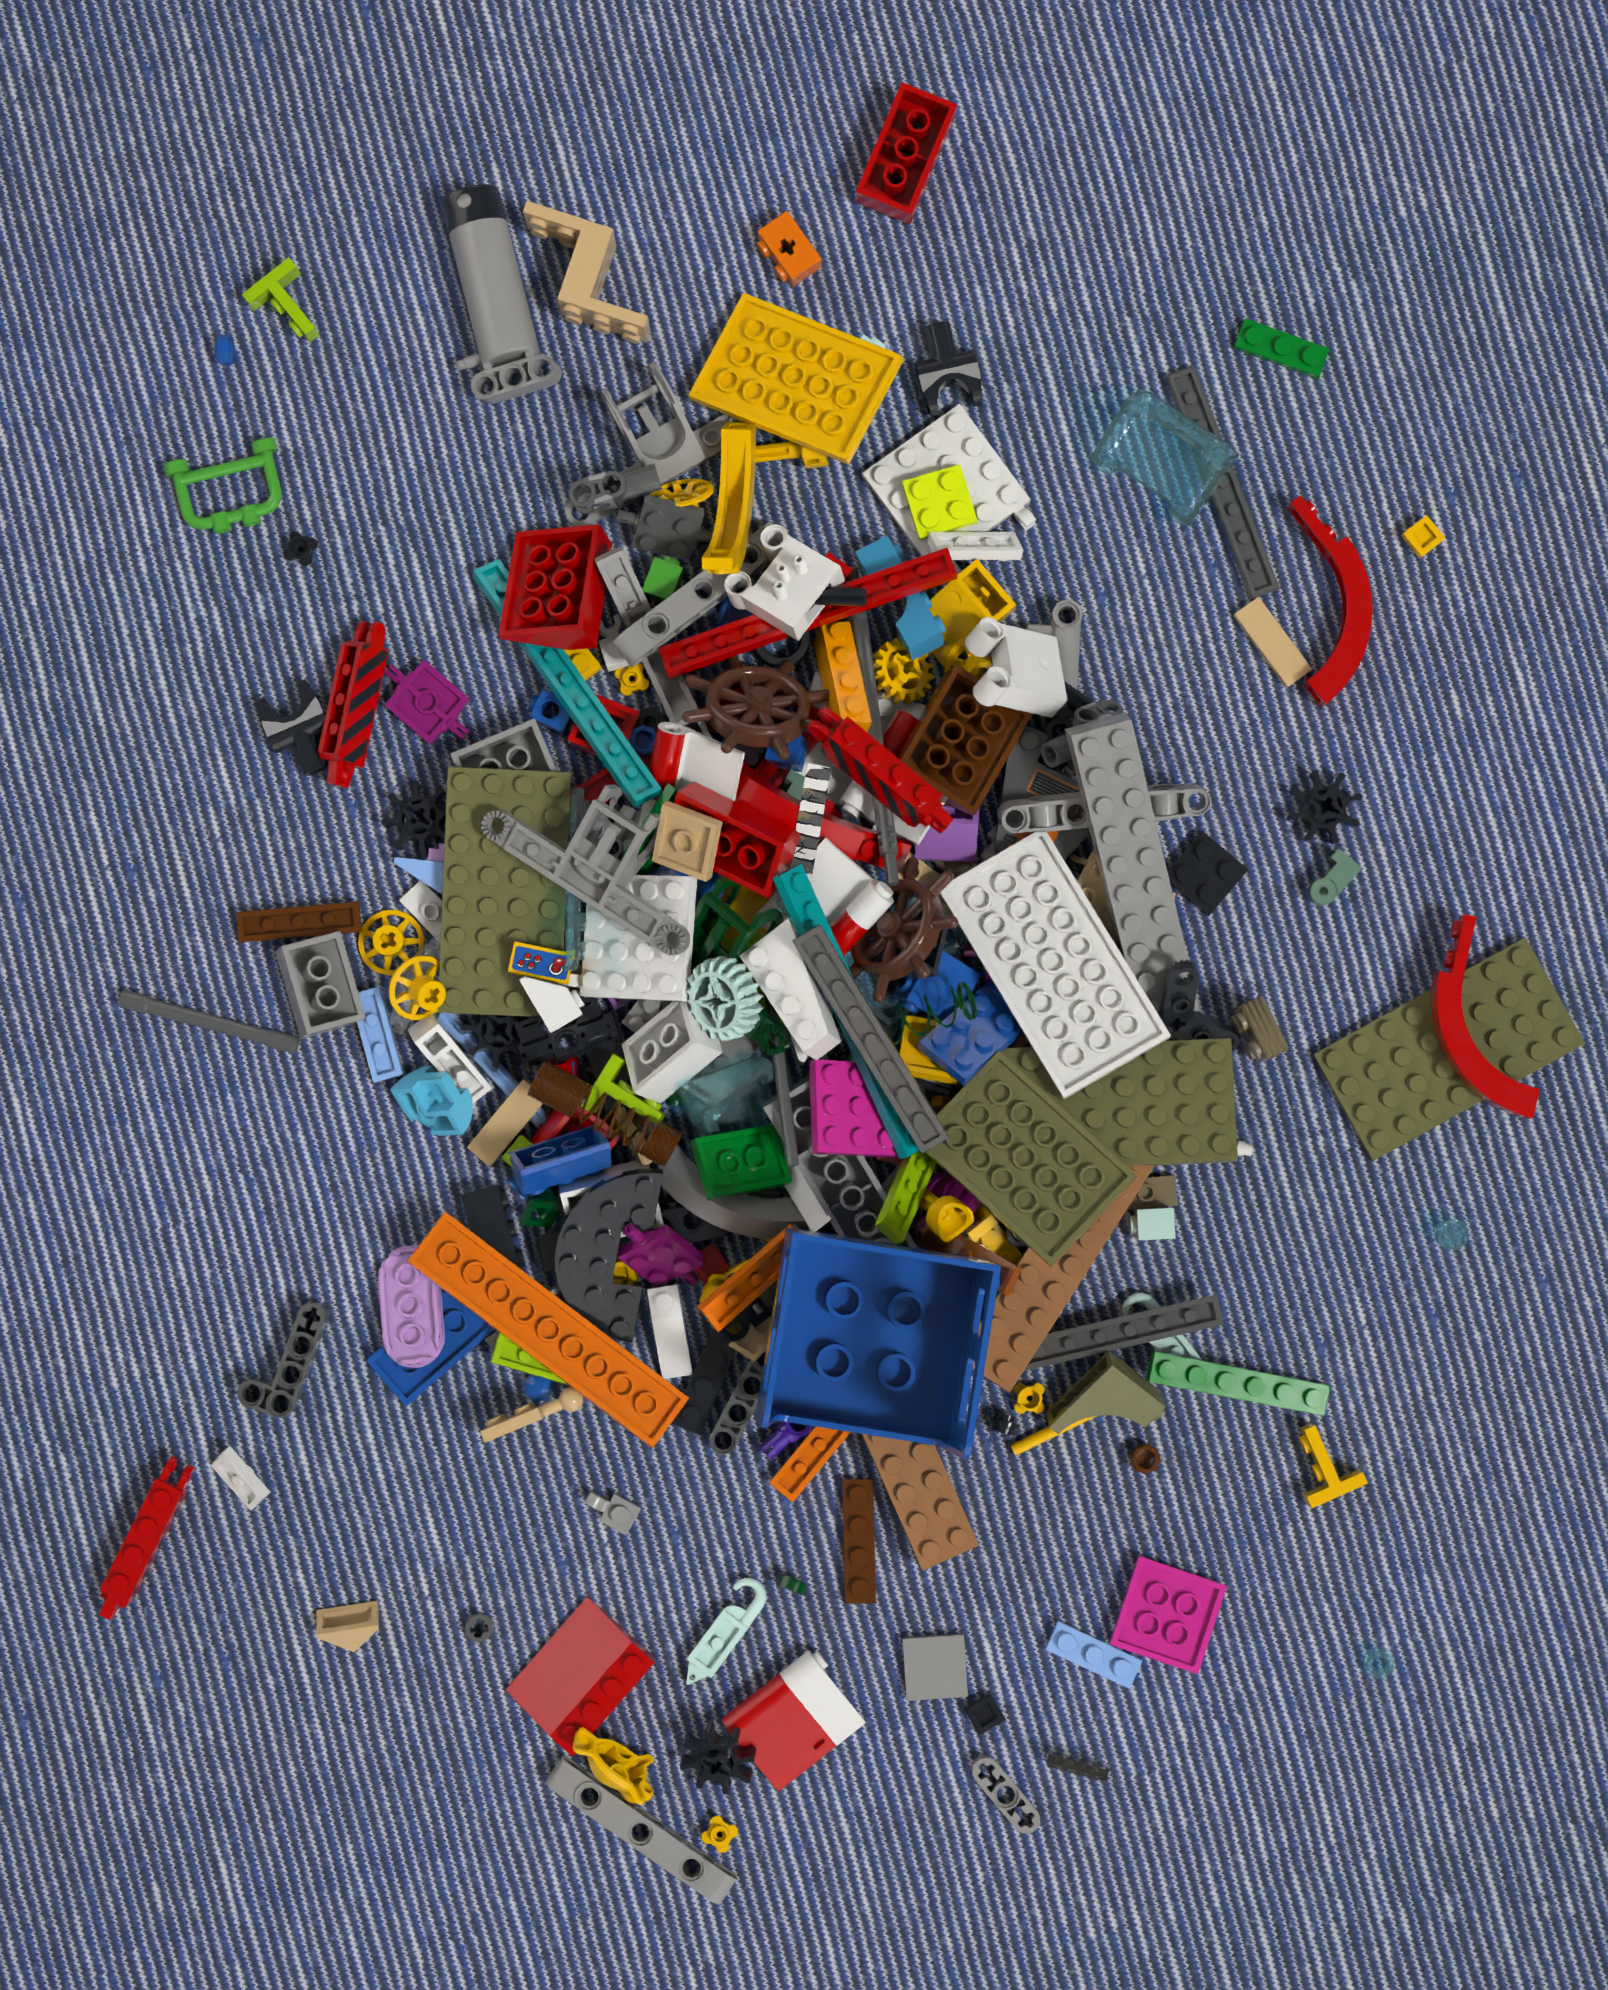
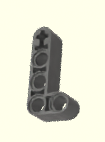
M311 1302L300 1308L273 1383L259 1378L249 1379L241 1383L237 1390V1397L242 1405L278 1418L286 1417L296 1410L329 1320V1310L323 1303ZM316 1308V1314L321 1317L320 1320L314 1321L310 1330H316V1334L311 1331L301 1330V1326L303 1328L309 1327L311 1317L307 1316V1312L313 1311ZM300 1336H304L310 1341V1349L307 1353H301L296 1348V1341ZM290 1365L297 1367L300 1372L297 1382H291L286 1378L285 1372ZM250 1384H254L260 1389V1397L257 1401H252L247 1397L246 1390ZM279 1394L286 1396L289 1400V1407L286 1411H280L275 1406V1399Z

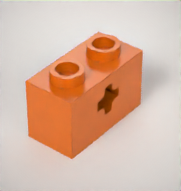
M788 211L758 230L759 242L756 245L765 258L770 256L776 264L774 270L783 283L788 281L793 288L822 268L821 257ZM785 246L788 250L792 249L793 254L789 255L787 252L782 254V248Z

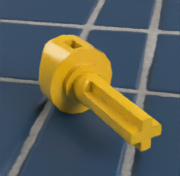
M792 441L756 446V463L802 457L807 469L829 466L826 455Z
M927 1188L925 1189L919 1206L927 1212V1227L944 1242H949L974 1222L973 1212L958 1198L951 1195L938 1198Z

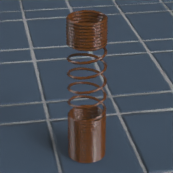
M544 1061L528 1090V1096L533 1097V1099L539 1102L541 1101L544 1105L547 1104V1106L552 1107L555 1111L558 1110V1112L563 1113V1115L566 1114V1116L571 1118L587 1093L579 1117L580 1123H584L602 1100L594 1122V1131L602 1127L616 1108L609 1127L608 1138L614 1137L630 1116L622 1140V1145L626 1146L645 1122L637 1145V1154L640 1153L646 1159L649 1158V1160L654 1161V1163L657 1162L660 1166H666L682 1136V1132L658 1120L646 1143L640 1149L650 1116L648 1114L643 1118L626 1141L636 1111L635 1107H632L611 1134L621 1105V1099L616 1101L596 1128L607 1093L604 1092L599 1097L592 1109L582 1120L593 1088L592 1084L589 1085L583 1079L580 1080V1078L575 1077V1075L572 1076V1074L567 1073L564 1069L561 1070L558 1066L556 1067L550 1064V1062Z

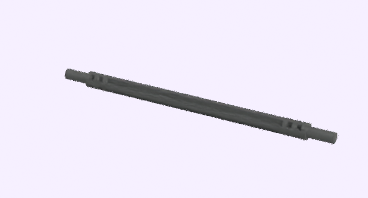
M850 567L853 569V572L847 579V582L859 578L858 567ZM863 611L849 616V621L872 720L868 734L884 746L867 612ZM872 796L880 857L884 859L886 882L888 886H896L899 884L896 863L898 847L893 812Z

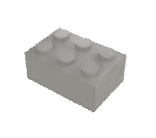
M535 718L450 754L455 767L558 772Z

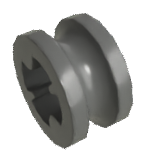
M484 1613L472 1615L465 1626L468 1638L474 1642L486 1641L494 1630L492 1618ZM478 1619L485 1621L483 1625H488V1630L483 1631L481 1636L476 1635V1630L472 1631L471 1625H475Z

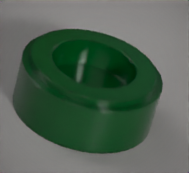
M782 1573L781 1575L779 1574L776 1585L804 1596L808 1587L806 1583Z

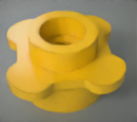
M642 663L634 667L620 668L615 671V677L620 680V692L623 695L630 696L632 692L645 691L649 687V681L645 679L643 674L644 666ZM630 676L635 677V680L633 682L629 680Z
M1019 1383L1015 1386L1014 1392L1017 1394V1403L1014 1405L1016 1412L1023 1414L1025 1411H1034L1036 1414L1043 1412L1045 1405L1042 1403V1394L1045 1389L1040 1383H1036L1033 1386H1025L1023 1383ZM1027 1396H1032V1400L1027 1401Z
M714 1816L711 1818L708 1830L702 1833V1841L705 1844H712L717 1847L718 1852L725 1853L729 1850V1843L732 1838L738 1835V1828L724 1821L721 1816ZM717 1832H722L723 1836L718 1837Z

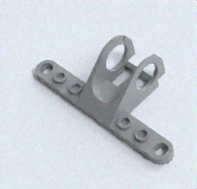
M652 362L648 367L656 382L654 386L618 406L607 389L601 391V396L638 463L622 472L655 463L660 484L662 485L721 453V428L726 422L743 421L724 414L701 428L692 431L666 378L657 364ZM660 392L675 418L659 427L647 404L641 406L637 410L649 433L635 439L621 413ZM756 427V433L762 430ZM613 485L611 487V492H617L618 487ZM591 493L582 494L578 502L588 501ZM645 495L631 498L621 507L589 515L582 521L576 520L572 516L575 506L570 501L566 506L565 514L568 522L573 527L592 525Z
M615 784L605 785L599 798L593 799L566 850L507 811L493 810L484 815V819L481 822L483 834L513 856L639 938L660 949L663 953L678 955L688 949L690 934L683 925L625 888L653 854L660 813L650 815L644 828L614 809L618 798L622 795V789ZM611 798L610 803H609V806H608V805L605 804V803H606V801H608V800ZM599 811L604 813L599 822L592 827L597 813ZM495 817L502 819L503 825H505L503 827L504 830L500 834L495 833L492 829V821ZM609 817L636 834L622 861L609 853L617 835L621 831V828L613 823L607 828L598 845L593 843L601 834L603 825ZM654 828H656L649 844L643 850V852L638 855L642 843L649 835V833ZM670 931H676L681 937L680 945L677 948H672L667 942V935Z

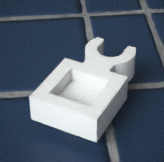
M617 615L613 616L614 627L610 629L605 628L601 620L599 628L601 635L606 638L599 640V644L608 672L630 666L612 645V642L622 631L621 621Z

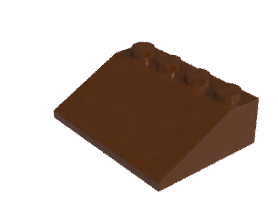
M956 664L942 677L897 758L943 795L939 800L940 802L974 816L1031 718L1032 713L999 705H982L973 695V687L980 679Z

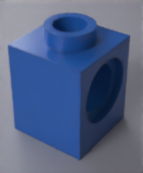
M543 689L540 696L535 694L528 708V711L531 712L530 718H535L539 725L565 736L572 718L558 698ZM551 704L558 706L559 713L555 718L547 719L543 716V710L546 706Z
M802 735L786 744L790 751L788 759H780L774 747H767L765 759L773 767L802 772L809 745Z

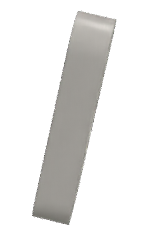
M983 1755L975 1759L972 1764V1774L979 1786L1017 1831L1023 1834L1034 1832L1040 1824V1816L1035 1806L993 1757ZM982 1763L985 1766L993 1765L991 1772L997 1780L1000 1775L1004 1777V1779L997 1781L991 1790L987 1786L992 1785V1781L986 1775L982 1777L978 1775L981 1772L979 1766ZM1003 1786H1009L1015 1792L1013 1800L1008 1803H1003L997 1798V1792ZM1020 1799L1024 1801V1803L1019 1804L1025 1814L1033 1813L1031 1816L1032 1824L1029 1826L1025 1822L1021 1825L1018 1823L1021 1818L1015 1809L1011 1814L1007 1811L1014 1808Z

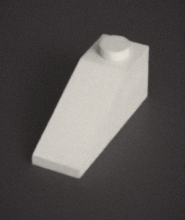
M433 1013L428 1018L419 1020L407 1030L414 1043L438 1072L447 1071L448 1075L453 1079L456 1088L468 1087L472 1097V1104L492 1089L491 1085L473 1062L468 1059L462 1048Z
M679 1284L648 1288L651 1319L662 1378L669 1379L693 1375Z

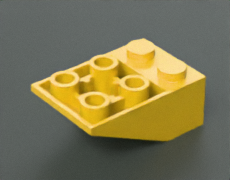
M978 559L957 575L958 579L950 581L930 600L932 608L929 609L933 617L936 615L940 617L946 629V632L942 633L945 645L931 651L943 667L945 666L946 656L952 646L960 639L968 636L982 618L991 617L1001 623L1016 608L1015 602ZM963 646L955 652L952 659L959 658L965 653Z

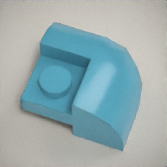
M432 1065L421 1067L402 1077L390 1089L411 1122L417 1119L423 1125L431 1128V1134L463 1135L471 1122L473 1104L468 1087L456 1088L453 1079L448 1075L447 1071L435 1072Z

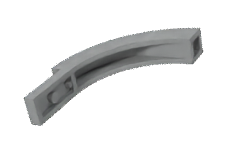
M620 546L594 558L626 628H629L652 609L625 551ZM651 624L648 626L652 633H662L658 625ZM657 649L642 662L670 722L680 724L711 738L704 721L685 723L683 721V713L698 709L682 675L668 678L659 649Z
M637 1114L633 1123L636 1128L644 1118L640 1114ZM650 1120L644 1134L645 1141H647L655 1126ZM644 1122V1124L641 1126V1128L638 1130V1131H640L641 1133H642V1131H643L645 1122ZM678 1144L666 1166L663 1167L658 1164V1169L663 1171L661 1186L687 1210L717 1227L740 1235L760 1239H773L790 1224H796L801 1230L808 1231L810 1229L791 1197L762 1198L740 1194L707 1201L697 1166L690 1161Z

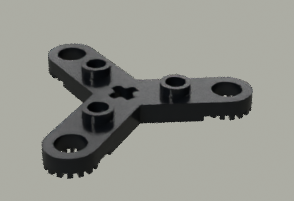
M1189 960L1175 961L1174 965L1171 964L1170 968H1167L1160 1011L1157 1012L1171 1034V1038L1165 1041L1173 1038L1179 1040H1199L1229 1037L1231 1038L1232 1051H1234L1240 1042L1235 1027L1227 1026L1220 1023L1217 1019L1194 1011L1199 981L1196 965L1192 961L1189 962ZM1180 973H1189L1187 975V978L1184 977V979H1182L1181 977L1180 980L1179 978H1176V976Z

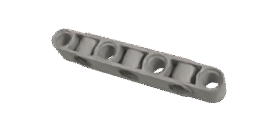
M768 522L748 538L745 555L752 557L754 563L748 564L743 561L740 571L749 575L750 579L772 563L767 558L760 540L762 531L767 526L773 525L772 522ZM782 541L774 542L771 546H777ZM708 570L702 571L615 638L612 645L631 667L636 666L728 597L724 581L730 574L708 573ZM695 590H704L709 598H699ZM651 624L658 625L663 633H652L648 626Z
M1196 783L1147 785L1155 821L1199 816L1206 813L1211 806L1210 795ZM1080 792L1008 800L1003 802L997 810L999 822L1010 833L1089 828ZM1193 793H1200L1201 800L1199 803L1189 806V797ZM1079 804V814L1075 817H1067L1068 808L1071 805ZM1010 811H1020V817L1016 822H1006V816Z
M562 1756L546 1779L545 1784L555 1793L711 1902L720 1905L738 1879L725 1866L638 1805L624 1800L618 1791L598 1781L592 1773L570 1758ZM586 1788H593L598 1792L599 1798L593 1802L586 1801L583 1798L582 1791ZM638 1823H643L647 1825L650 1833L645 1837H638L634 1834L633 1827ZM689 1859H695L700 1863L701 1867L697 1872L690 1873L684 1868V1862Z

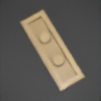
M1259 597L1233 615L1286 688L1312 670Z
M524 1078L467 1146L470 1151L489 1167L493 1166L544 1104L527 1095L532 1084L527 1078Z

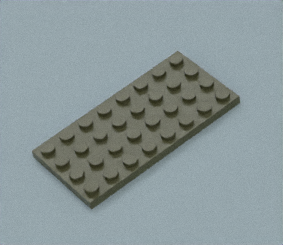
M448 767L439 982L446 990V997L443 1004L438 1008V1013L530 1017L540 1015L519 981L524 975L508 972L514 941L564 952L566 889L488 839L483 834L481 822L486 813L493 810H504L566 850L569 836L571 772ZM495 817L492 821V829L497 834L502 833L503 827H505L503 825L504 822L499 817ZM543 980V981H547V982H550V983L558 984L557 982L548 981V980Z
M1526 937L1465 970L1462 984V1009L1467 1029L1481 1054L1504 1075L1519 1081L1585 1044ZM1431 989L1312 1054L1371 1161L1382 1157L1483 1101L1458 1077L1441 1049L1432 1019Z
M1231 1038L1164 1041L1066 1099L1062 1098L1032 1047L1006 1048L1001 1052L1127 1167L1238 1162Z

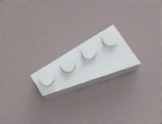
M788 918L742 953L740 958L746 964L748 970L754 972V979L759 983L760 988L802 1051L817 1061L838 1045L841 1039L829 1005L826 1004L822 989L792 942L799 935L792 920Z

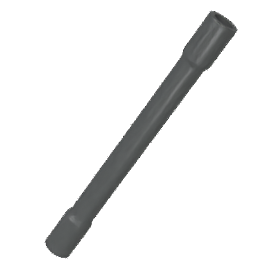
M124 989L118 1002V1006L143 1014L149 1013L267 1045L269 1048L291 1054H296L300 1042L299 1036L259 1028L152 999L150 996Z

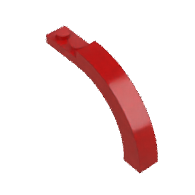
M1300 495L1286 509L1330 565L1336 577L1342 601V622L1336 645L1323 667L1303 684L1304 688L1322 709L1349 682L1364 656L1372 626V593L1364 564L1348 536L1337 543L1335 540L1336 534L1327 523L1322 524L1316 516L1318 512L1312 502L1308 499L1304 501Z
M743 762L735 801L796 830L801 800L779 789L755 772L747 763ZM826 812L823 813L818 845L826 837L851 860L857 859L885 868L884 859L880 857L877 831L845 821ZM896 838L898 847L896 863L899 873L912 845L906 840Z
M1463 914L1459 916L1458 920H1454L1451 926L1450 938H1454L1451 950L1446 951L1443 967L1447 968V972L1438 971L1433 974L1431 1009L1436 1036L1450 1066L1470 1090L1484 1101L1506 1113L1524 1119H1533L1540 1088L1517 1082L1497 1070L1478 1050L1467 1029L1462 1009V984L1477 917Z

